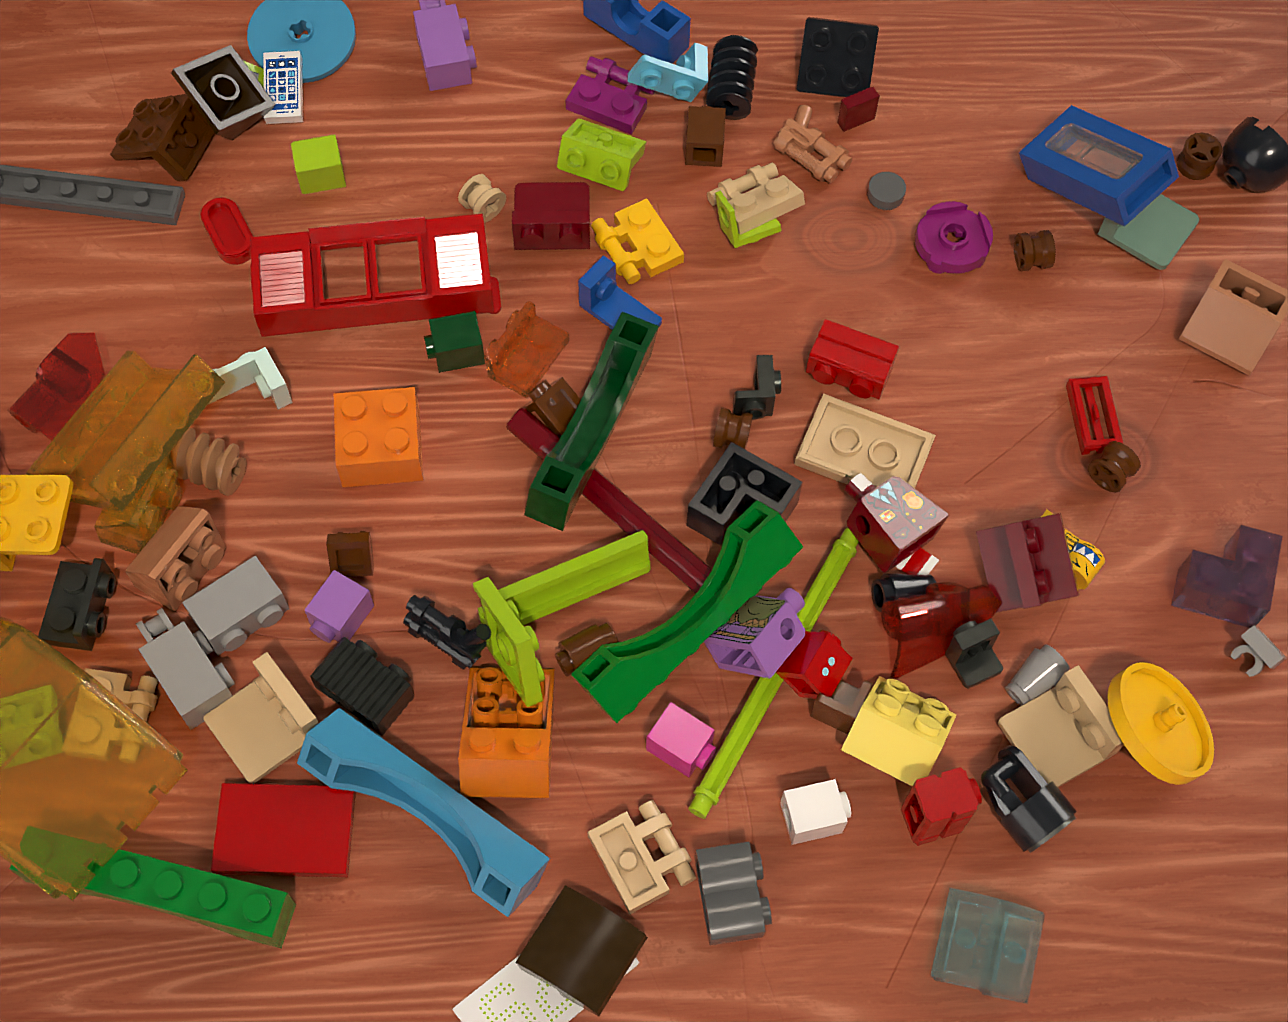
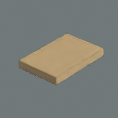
M823 393L795 458L794 465L844 484H848L856 475L862 473L875 487L895 476L900 477L915 489L936 435Z

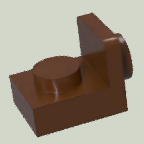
M563 377L551 384L545 379L528 393L532 400L523 408H526L530 413L535 411L546 426L561 438L581 399Z

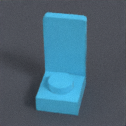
M694 43L685 55H681L678 58L676 65L648 55H642L629 71L628 82L673 96L677 99L692 102L708 83L707 46Z

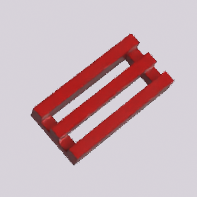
M1108 376L1069 379L1066 389L1081 455H1088L1091 451L1095 450L1097 454H1101L1104 447L1112 441L1123 443ZM1092 387L1098 388L1109 439H1104L1100 414ZM1080 388L1083 391L1094 440H1091Z

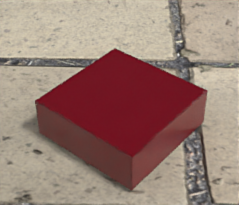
M874 87L867 88L841 100L837 123L843 132L875 119L880 95Z

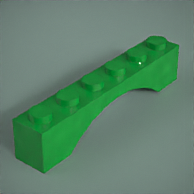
M757 500L726 529L722 548L712 571L699 591L683 609L664 624L641 636L623 642L601 645L571 673L572 677L614 722L618 723L625 715L633 712L638 703L656 686L662 684L679 664L688 656L694 654L714 631L726 624L732 614L749 598L758 594L768 580L780 569L786 567L792 558L803 548L802 544L777 511Z
M29 825L26 826L9 868L29 883L67 893L97 896L146 907L184 918L239 938L281 949L296 907L295 902L284 891Z

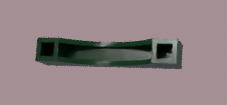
M622 311L570 423L558 443L546 455L529 488L524 516L558 530H564L651 357L659 326Z

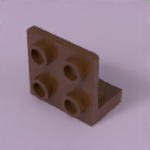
M187 94L142 100L134 108V116L128 126L116 137L115 142L117 144L110 155L115 160L153 157L176 181H187L215 132Z

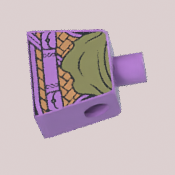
M792 588L785 589L777 598L755 595L749 598L732 614L729 621L714 631L704 643L720 669L770 679L805 637V628L797 616V613L805 606V602L802 596Z

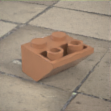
M1225 259L1179 340L1250 376L1288 312V290Z
M178 506L125 572L137 589L175 612L183 601L195 594L198 582L208 570L214 569L220 563L226 546L209 512L202 508Z

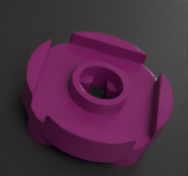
M955 201L942 202L927 210L926 215L917 226L915 245L919 255L926 261L928 269L934 273L941 274L944 272L965 273L981 267L986 260L993 241V230L985 215L980 211L977 215L973 211L967 210V204ZM949 232H954L956 237H962L963 239L955 243L946 238Z

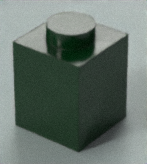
M475 311L429 319L431 335L424 336L428 359L436 358L439 373L485 364L483 344Z

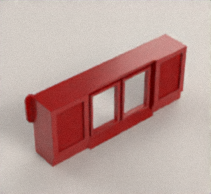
M483 213L433 219L415 217L308 228L309 231L251 237L250 269L253 313L261 337L426 320L475 311L476 314H497L502 308L498 279L490 276ZM418 241L422 289L379 293L375 245ZM363 246L367 295L324 299L321 251Z

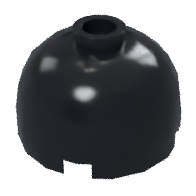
M1247 117L1228 136L1222 148V160L1226 168L1224 176L1236 189L1244 187L1249 191L1262 193L1275 190L1288 181V144L1269 125L1264 130H1261L1255 126L1259 119Z

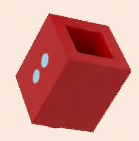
M820 630L819 632L805 631V637L776 673L799 697L816 699L818 694L821 693L831 698L853 658L841 647L840 639L831 632Z

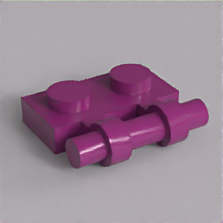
M591 56L587 62L586 70L597 75L595 79L583 74L580 75L566 99V110L632 135L647 109V99L638 96L640 91L651 95L655 91L628 82L629 70L616 66V61L608 58L600 60ZM611 80H614L627 86L624 90H622L620 88L609 85V83Z

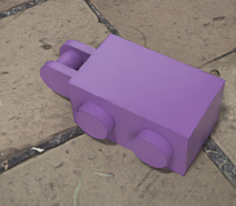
M418 0L420 10L413 11L429 90L433 91L472 84L471 68H476L477 64L473 45L466 46L465 40L470 39L466 18L459 19L456 4L446 5L445 0Z

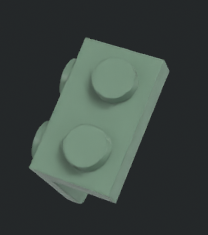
M1160 194L1125 227L1105 217L1098 235L1156 269L1164 270L1196 228L1199 217L1192 211Z

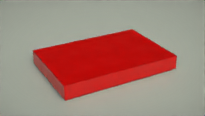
M222 783L211 872L218 875L348 878L356 792L320 785Z

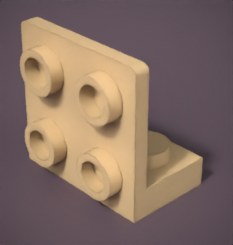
M268 652L252 662L260 676L203 717L207 726L249 784L256 783L301 751L306 733L319 724L312 711Z
M1079 665L1065 672L1053 689L1004 715L998 721L999 727L1011 745L1024 753L1048 784L1053 781L1057 787L1062 786L1116 755L1124 746L1113 725L1108 706Z

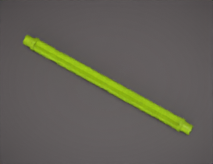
M849 528L844 530L840 539L834 541L833 549L804 598L805 606L797 613L805 631L812 630L849 561L857 553L856 546L859 541ZM776 672L770 679L759 678L699 787L695 788V797L688 808L695 816L705 819L712 805H717L719 795L783 682V679Z

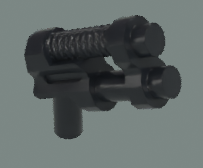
M413 595L406 605V609L409 612L403 620V624L409 627L408 633L417 639L421 637L429 643L431 642L432 645L441 649L442 652L444 651L448 656H451L452 663L464 670L466 667L470 669L481 657L480 653L487 645L486 640L491 636L489 626L479 624L473 629L468 630L465 622L455 615L448 617L434 608L435 602L427 596L420 598L417 595Z

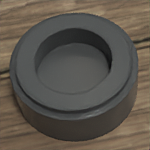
M880 172L874 175L869 182L868 199L873 206L879 209H895L904 200L906 184L895 173Z

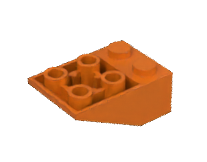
M470 668L458 757L461 795L464 797L549 798L555 669H542L545 680L540 682L543 701L527 707L501 668Z

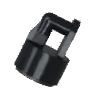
M1008 745L998 753V761L981 775V783L987 789L993 807L1002 819L1000 820L1001 824L1023 852L1026 850L1030 853L1076 819L1074 814L1077 811L1052 781L1048 784L1024 753L1015 746ZM1008 778L1012 780L1027 801L1021 802L1006 783Z

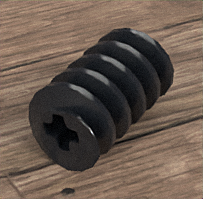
M739 35L723 37L713 47V58L706 97L707 106L726 108L725 119L740 120L746 118L751 113L752 91L754 90L755 68L757 67L756 53L758 48L752 40Z

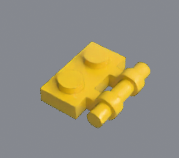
M647 198L614 213V223L617 227L608 226L603 218H598L591 224V228L596 234L595 240L602 250L608 252L616 264V273L620 276L623 275L628 284H634L641 278L637 270L641 267H644L649 276L653 277L684 262V252ZM627 241L634 252H625L621 244Z

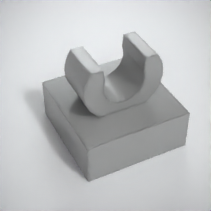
M1255 625L1241 635L1248 645L1238 646L1231 653V657L1234 660L1240 658L1244 653H1251L1255 657V665L1246 672L1249 677L1258 675L1263 670L1265 663L1270 669H1275L1287 659L1260 628Z

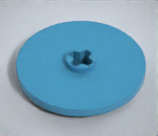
M265 0L253 13L247 30L250 52L257 65L261 68H264L263 53L300 51L302 55L303 83L323 79L337 71L350 57L356 40V29L352 14L342 0ZM303 30L307 31L308 35L302 34ZM295 34L301 35V37L296 38Z

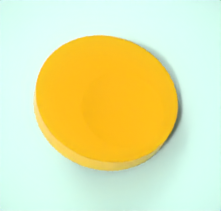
M1145 662L1132 664L1113 677L1108 688V708L1117 734L1133 758L1149 773L1170 784H1187L1204 775L1213 763L1214 742L1208 721L1188 689L1163 668Z

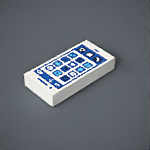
M301 52L263 53L264 90L275 103L274 108L264 115L266 124L303 122Z

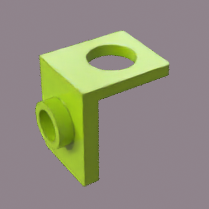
M721 191L715 192L721 229L734 248L757 242L762 238L782 231L781 224L775 218L740 235L737 229L734 208Z

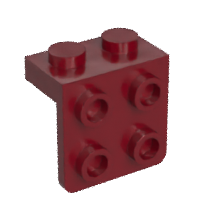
M585 182L518 183L514 189V211H512L514 250L590 249L589 185Z

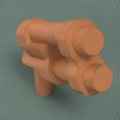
M800 105L795 120L789 118L786 121L785 126L780 129L778 137L775 138L773 145H775V149L780 153L789 155L792 159L801 163L803 167L809 169L810 172L812 171L813 177L820 182L826 180L828 183H832L839 174V171L836 169L846 170L850 166L852 158L848 156L849 151L843 146L838 145L836 147L827 141L825 133L818 128H807L812 115V108L808 105ZM816 150L825 158L819 161L811 153Z

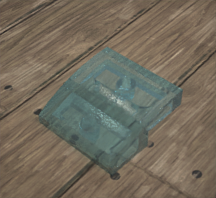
M949 888L931 977L935 981L978 989L982 995L1028 1004L1045 914L1006 900Z

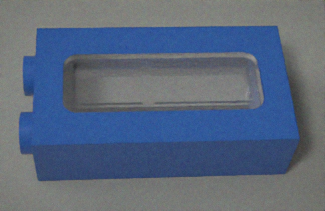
M1072 105L1019 152L1028 180L1124 227L1179 177L1171 148Z

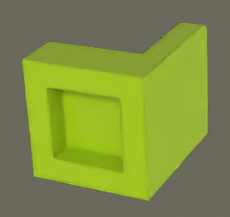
M335 134L291 143L296 175L302 194L346 187Z

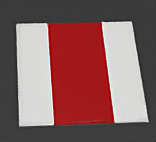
M920 548L895 567L906 574L928 575L939 559Z

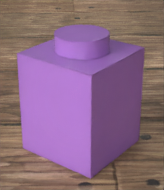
M333 570L304 611L311 625L309 628L311 632L323 641L330 643L333 639L339 642L343 637L350 640L372 610L374 604L368 589Z

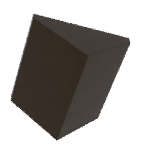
M232 45L174 68L171 72L216 135L230 140L237 138L275 106V103Z

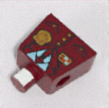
M860 473L844 489L857 503L846 521L847 527L884 573H887L933 540L949 516L943 509L900 477L893 476L878 487H875Z

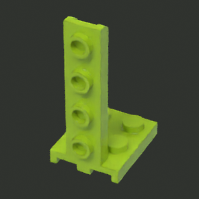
M643 530L498 590L489 577L473 583V588L482 603V607L478 608L480 621L482 624L489 626L491 630V636L486 640V647L527 707L543 701L540 682L545 680V676L539 661L535 657V651L539 650V643L535 632L531 626L524 627L523 625L648 573L651 570L648 536Z

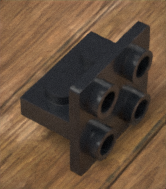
M807 17L802 40L797 90L799 92L848 97L870 88L879 32L878 26Z

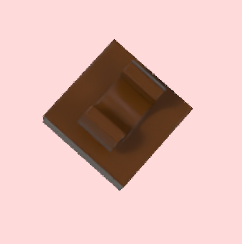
M338 532L337 534L327 535L326 546L330 573L335 570L346 577L373 576L374 561L370 532Z

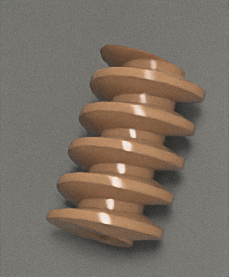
M177 422L171 423L159 438L152 457L154 469L160 468L166 474L174 473L180 479H189L190 482L196 485L204 484L206 488L212 491L219 489V492L226 496L232 495L241 484L246 473V458H239V446L232 443L224 452L225 442L223 439L217 438L210 445V435L207 433H201L195 440L196 432L193 428L188 427L181 434V425Z

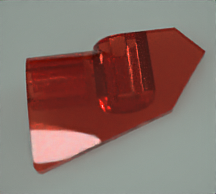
M68 333L39 364L35 375L36 380L8 409V412L21 425L35 434L41 432L66 454L73 452L81 429L105 376L95 333Z
M938 582L928 585L925 595L918 594L885 602L881 611L882 623L887 634L898 641L897 657L890 676L897 679L945 656L954 637L953 632L967 622L975 620L977 624L993 618L1001 605L999 599L986 585L967 588L957 583Z

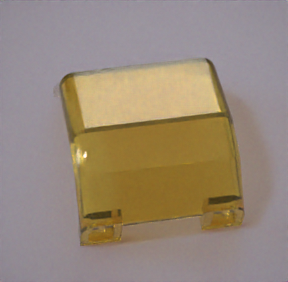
M0 617V855L52 898L56 899L64 894L74 901L96 876L87 866L92 861H95L103 868L128 839L119 831L124 824L135 831L160 803L152 795L154 790L158 788L167 795L188 770L180 763L183 757L181 751L94 677L30 630L9 618Z

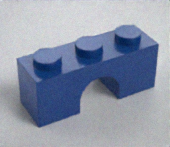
M583 0L585 17L645 55L673 64L689 48L691 18L663 0L650 12L643 8L638 0Z

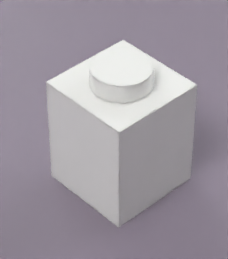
M835 779L786 790L783 792L780 802L792 845L841 834L848 822L847 818L851 817L848 796L845 791L839 792Z

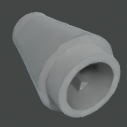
M1045 644L1040 650L1035 648L1010 683L1005 687V690L1017 704L1022 706L1056 686L1063 674L1070 669L1069 665L1054 648Z

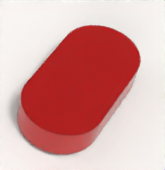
M223 197L208 201L201 209V220L221 260L231 265H239L251 259L250 248L253 235L236 203Z

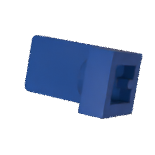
M603 255L578 280L579 306L612 330L622 311L659 327L661 326L662 318L616 286V264Z

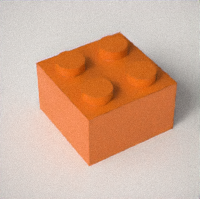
M415 387L333 393L335 461L342 487L424 481L420 409Z

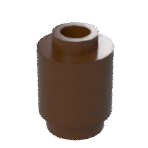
M607 623L600 626L593 624L559 642L560 652L556 653L555 657L561 670L568 677L601 645L617 643L619 641Z

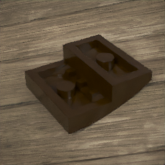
M565 885L515 963L521 970L557 989L564 998L600 1016L648 937L618 915Z

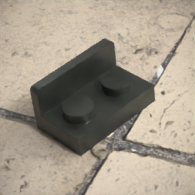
M94 558L92 565L60 561L37 638L42 645L92 651L96 637L99 638L104 630L105 616L103 610L106 600L113 596L116 585L115 575L104 559Z

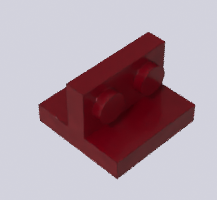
M1061 513L976 531L994 613L1022 607L1026 609L1041 606L1046 602L1080 595Z

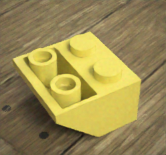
M879 676L863 703L841 750L913 786L917 779L929 775L957 714L949 711V708L944 703L936 699H925L911 692L908 686L898 680L885 679Z

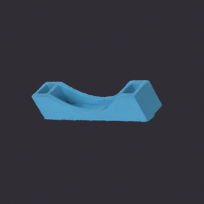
M341 708L335 710L306 733L297 761L298 765L330 788L355 791L380 798L401 807L422 820L455 853L466 873L472 892L502 914L509 917L536 889L550 860L548 856Z

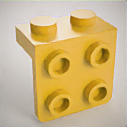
M0 475V571H12L16 555H53L58 552L73 490V481L68 476Z

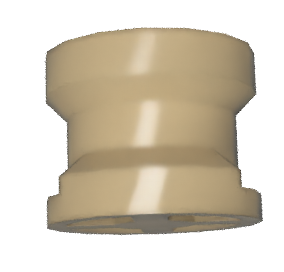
M478 174L464 184L459 192L458 201L466 209H472L473 214L483 213L484 223L496 217L502 210L506 202V195L499 188H492L491 181L484 174Z

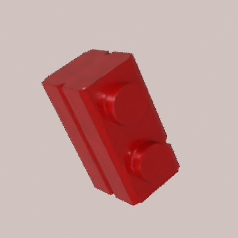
M825 319L810 352L806 373L812 374V377L819 383L825 385L836 383L847 387L853 395L859 398L867 399L873 397L880 399L893 369L900 346Z
M961 767L942 772L939 778L934 774L917 779L901 808L913 843L919 846L936 841L939 836L943 839L961 833L977 811V806L982 803V796L974 778L969 779L966 770H963Z

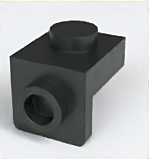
M773 355L756 356L754 370L755 390L735 392L733 414L742 415L743 413L753 414L752 420L773 415L775 394H781V371L774 370Z
M992 618L980 624H977L975 620L967 622L953 632L954 637L945 654L965 688L969 689L1001 674L1003 666L992 649L1000 632Z

